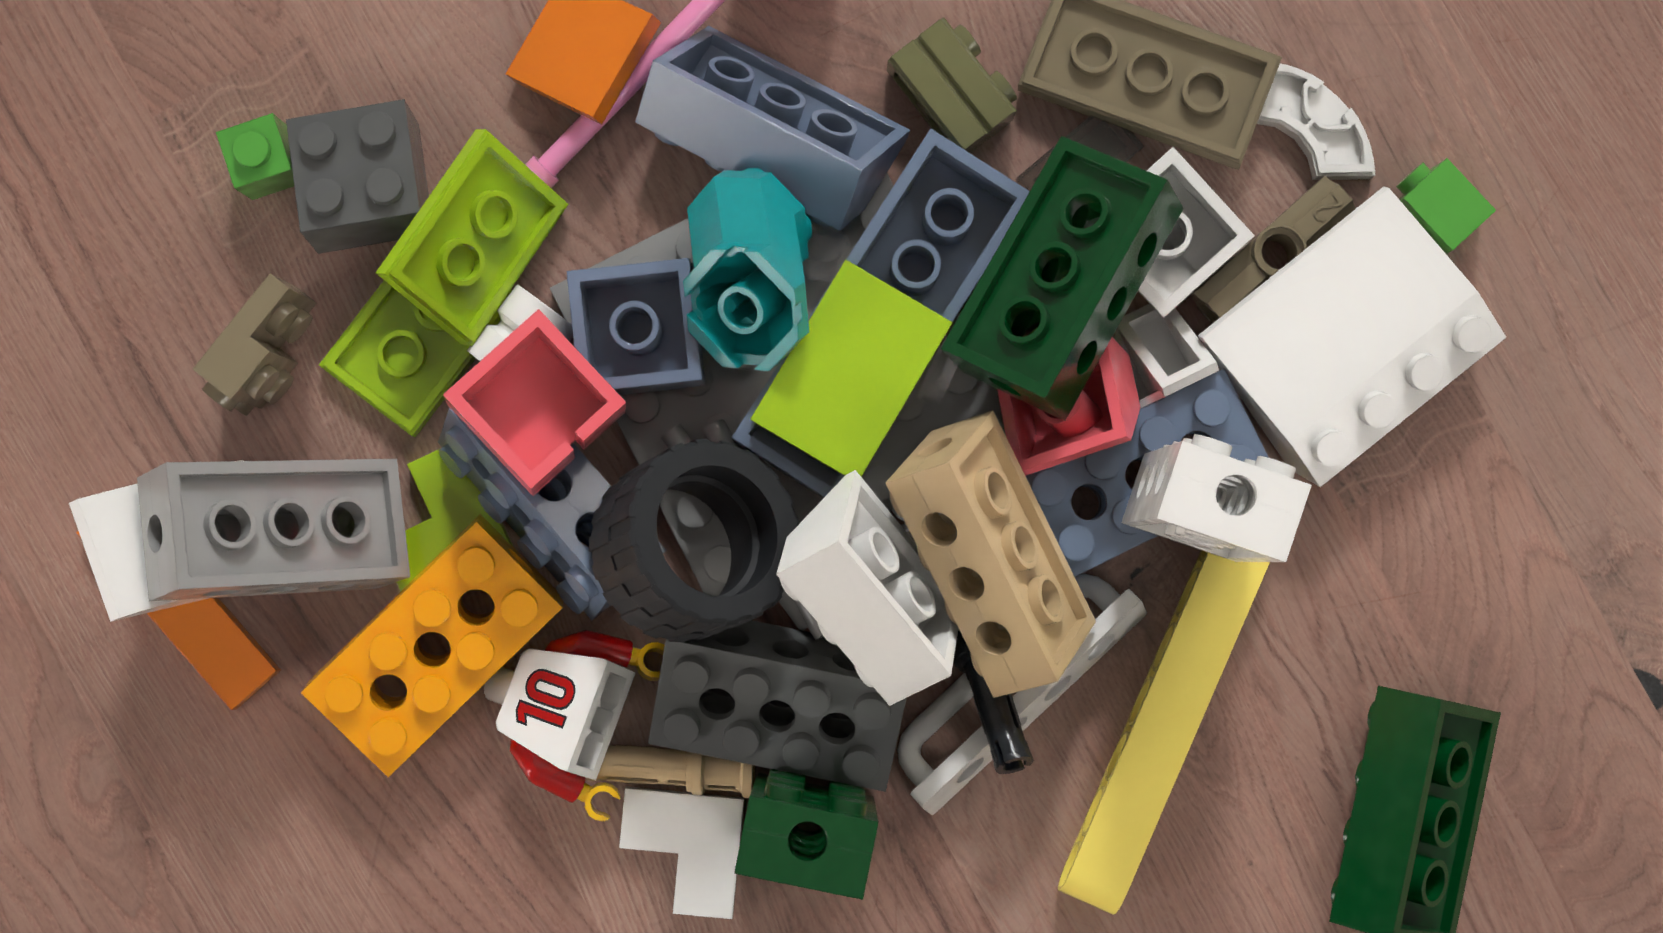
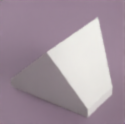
M1147 304L1125 315L1116 329L1114 339L1130 356L1140 409L1219 371L1216 360L1176 308L1163 318L1151 304Z

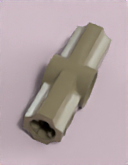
M1323 176L1191 295L1199 311L1213 324L1280 270L1270 267L1264 261L1262 247L1265 241H1274L1282 245L1287 252L1286 264H1288L1356 208L1353 204V199L1339 184Z

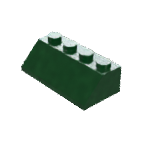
M1378 686L1375 701L1370 706L1367 724L1369 731L1364 756L1355 774L1357 789L1351 817L1347 821L1343 832L1345 847L1339 876L1335 879L1331 890L1333 905L1329 922L1365 933H1456L1501 712Z

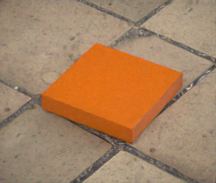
M548 0L505 74L515 83L602 125L661 22L653 14L623 0Z

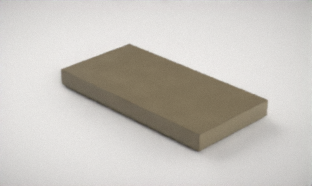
M1051 0L1018 83V91L1239 170L1282 57L1123 0Z

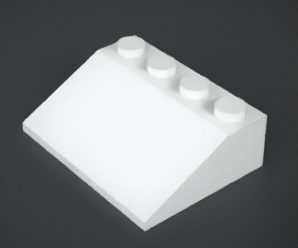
M1382 187L1201 332L1198 337L1216 360L1221 370L1225 369L1235 391L1284 462L1296 468L1295 473L1321 487L1503 341L1506 335L1475 287L1391 189Z

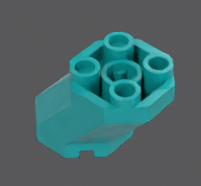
M746 168L743 171L724 170L714 176L687 207L693 270L683 280L684 297L691 294L692 311L686 314L688 332L722 367L739 368L743 364L757 365L754 370L770 371L781 363L809 333L806 286L802 264L809 257L808 242L812 237V223L805 215V207L771 172H764L759 168Z

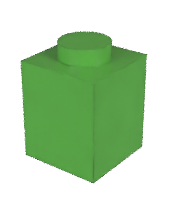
M271 113L216 132L234 189L251 200H255L294 187L287 124L275 114Z
M1448 158L1431 169L1422 162L1396 186L1403 194L1399 200L1445 254L1453 251L1496 211Z

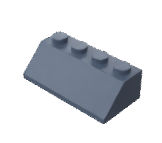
M707 26L653 60L635 123L654 132L655 136L662 142L681 146L703 158L707 165L717 171H743L746 168H759L764 172H771L805 207V213L810 220L822 226L833 227L839 231L865 210L905 144L910 132L904 126L711 26Z

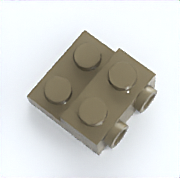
M270 273L194 366L193 370L208 381L202 390L225 409L232 412L235 408L246 416L254 407L262 409L266 402L271 405L276 403L293 383L294 377L290 373L298 364L297 361L280 348L286 341L290 344L294 343L303 335L313 319L309 312L317 302L299 288Z

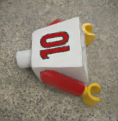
M584 630L552 640L544 651L526 649L521 654L515 671L501 667L485 683L484 694L488 700L502 705L496 720V728L511 738L510 752L528 781L570 803H573L576 799L584 802L585 810L594 820L605 821L610 819V815L593 807L591 799L596 793L603 791L611 794L612 797L621 799L618 789L607 782H600L590 786L585 783V779L589 778L596 781L635 676V672L626 669L627 666H636L638 673L644 679L658 681L660 672L648 670L644 664V656L650 652H657L663 655L665 645L659 642H651L642 649L633 647L631 640Z

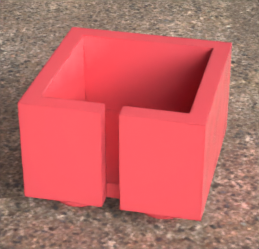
M539 309L443 394L447 405L532 496L537 494L575 459L574 449L571 447L575 441L585 450L625 413L626 401Z

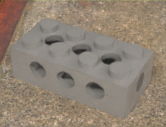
M397 459L166 462L137 477L149 601L378 589L410 577Z

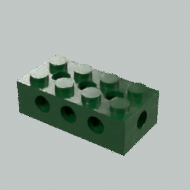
M1061 136L942 345L941 350L962 372L1065 421L1184 209L1168 179Z
M771 769L769 775L758 773L749 797L734 874L863 900L879 823L874 796L865 795L866 790H864V787L830 780L828 787L806 783L805 775ZM809 821L820 825L821 828L815 831H805L799 828L797 824Z

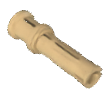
M615 745L608 746L596 780L686 786V791L692 792V795H703L705 790L741 792L743 798H749L755 783L756 765L677 749Z

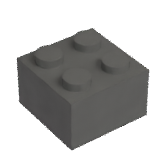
M405 99L286 119L300 233L315 251L321 254L399 240L429 197L419 123Z

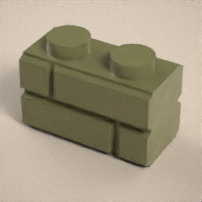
M941 18L922 32L915 40H912L892 55L887 62V72L931 129L971 154L986 140H989L1013 121L1017 110L1011 103L1017 100V95L1000 72L995 71L989 75L976 59L981 50L970 32L961 24L953 29L945 18Z

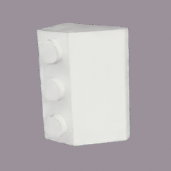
M854 470L845 475L786 537L777 576L788 596L793 600L800 601L814 617L825 639L831 644H837L855 665L856 672L863 683L868 687H874L887 704L891 706L951 676L958 626L948 617L944 598L930 571L926 570L922 565L916 543L858 472Z

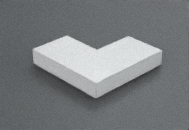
M629 786L625 788L619 848L678 854L673 914L724 919L733 918L737 874H734L741 839L744 798L712 794L692 795L691 792Z

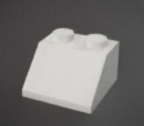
M1174 147L1166 152L1147 171L1168 179L1184 209L1138 290L1163 318L1218 271L1255 236Z

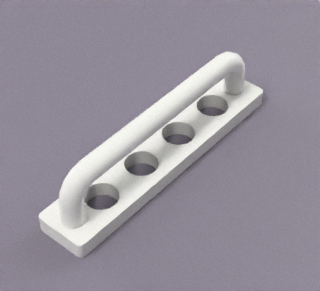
M1087 574L1075 576L1084 597L1091 599L1103 612L1095 619L1096 623L1058 682L1019 691L1013 696L1022 731L1146 616L1147 611L1143 602L1130 589H1127L1120 595L1110 584L1097 576ZM963 673L907 726L900 736L897 748L900 766L906 776L916 785V788L910 795L931 815H934L993 760L982 726L935 770L921 756V747L924 742L973 697L966 673Z

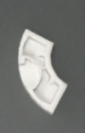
M1280 64L1257 124L1276 127L1296 141L1308 158L1312 180H1320L1323 176L1330 180L1372 179L1375 176V165L1371 145L1353 109H1349L1316 76L1301 69Z

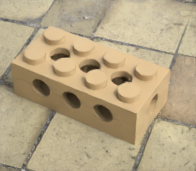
M993 410L932 430L885 482L890 491L892 506L896 513L904 519L917 545L919 559L924 568L930 571L944 598L946 613L950 620L958 626L971 652L972 664L976 672L984 678L993 697L1058 682L1096 623V620Z

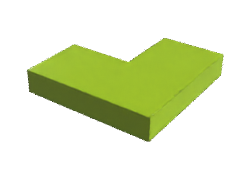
M440 449L407 464L432 518L405 530L410 577L396 582L400 591L480 514L513 546L503 523H498L492 519L480 504L478 495L481 492L466 475L463 478H459L446 466L439 454Z

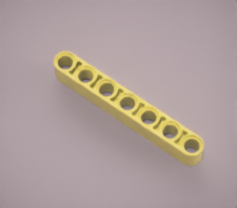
M1201 550L1065 863L1059 880L1058 891L1112 915L1116 914L1121 907L1270 562H1235Z

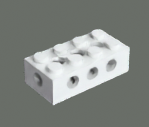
M1194 434L1193 439L1183 438L1181 442L1174 441L1172 445H1164L1163 448L1144 454L1121 523L1235 562H1286L1312 485L1293 479L1296 472L1294 466L1263 456H1257L1256 461L1245 459L1243 462L1230 457L1233 448L1231 445L1210 437Z

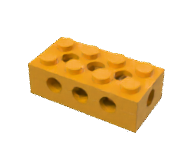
M480 514L308 681L301 694L389 777L563 608V600L557 590ZM474 589L485 591L493 599L494 608L486 614L471 613L465 608L462 602V595ZM428 632L440 633L448 640L451 650L440 656L428 654L421 647L419 637ZM383 675H394L404 682L407 693L399 697L387 696L379 689L377 678Z

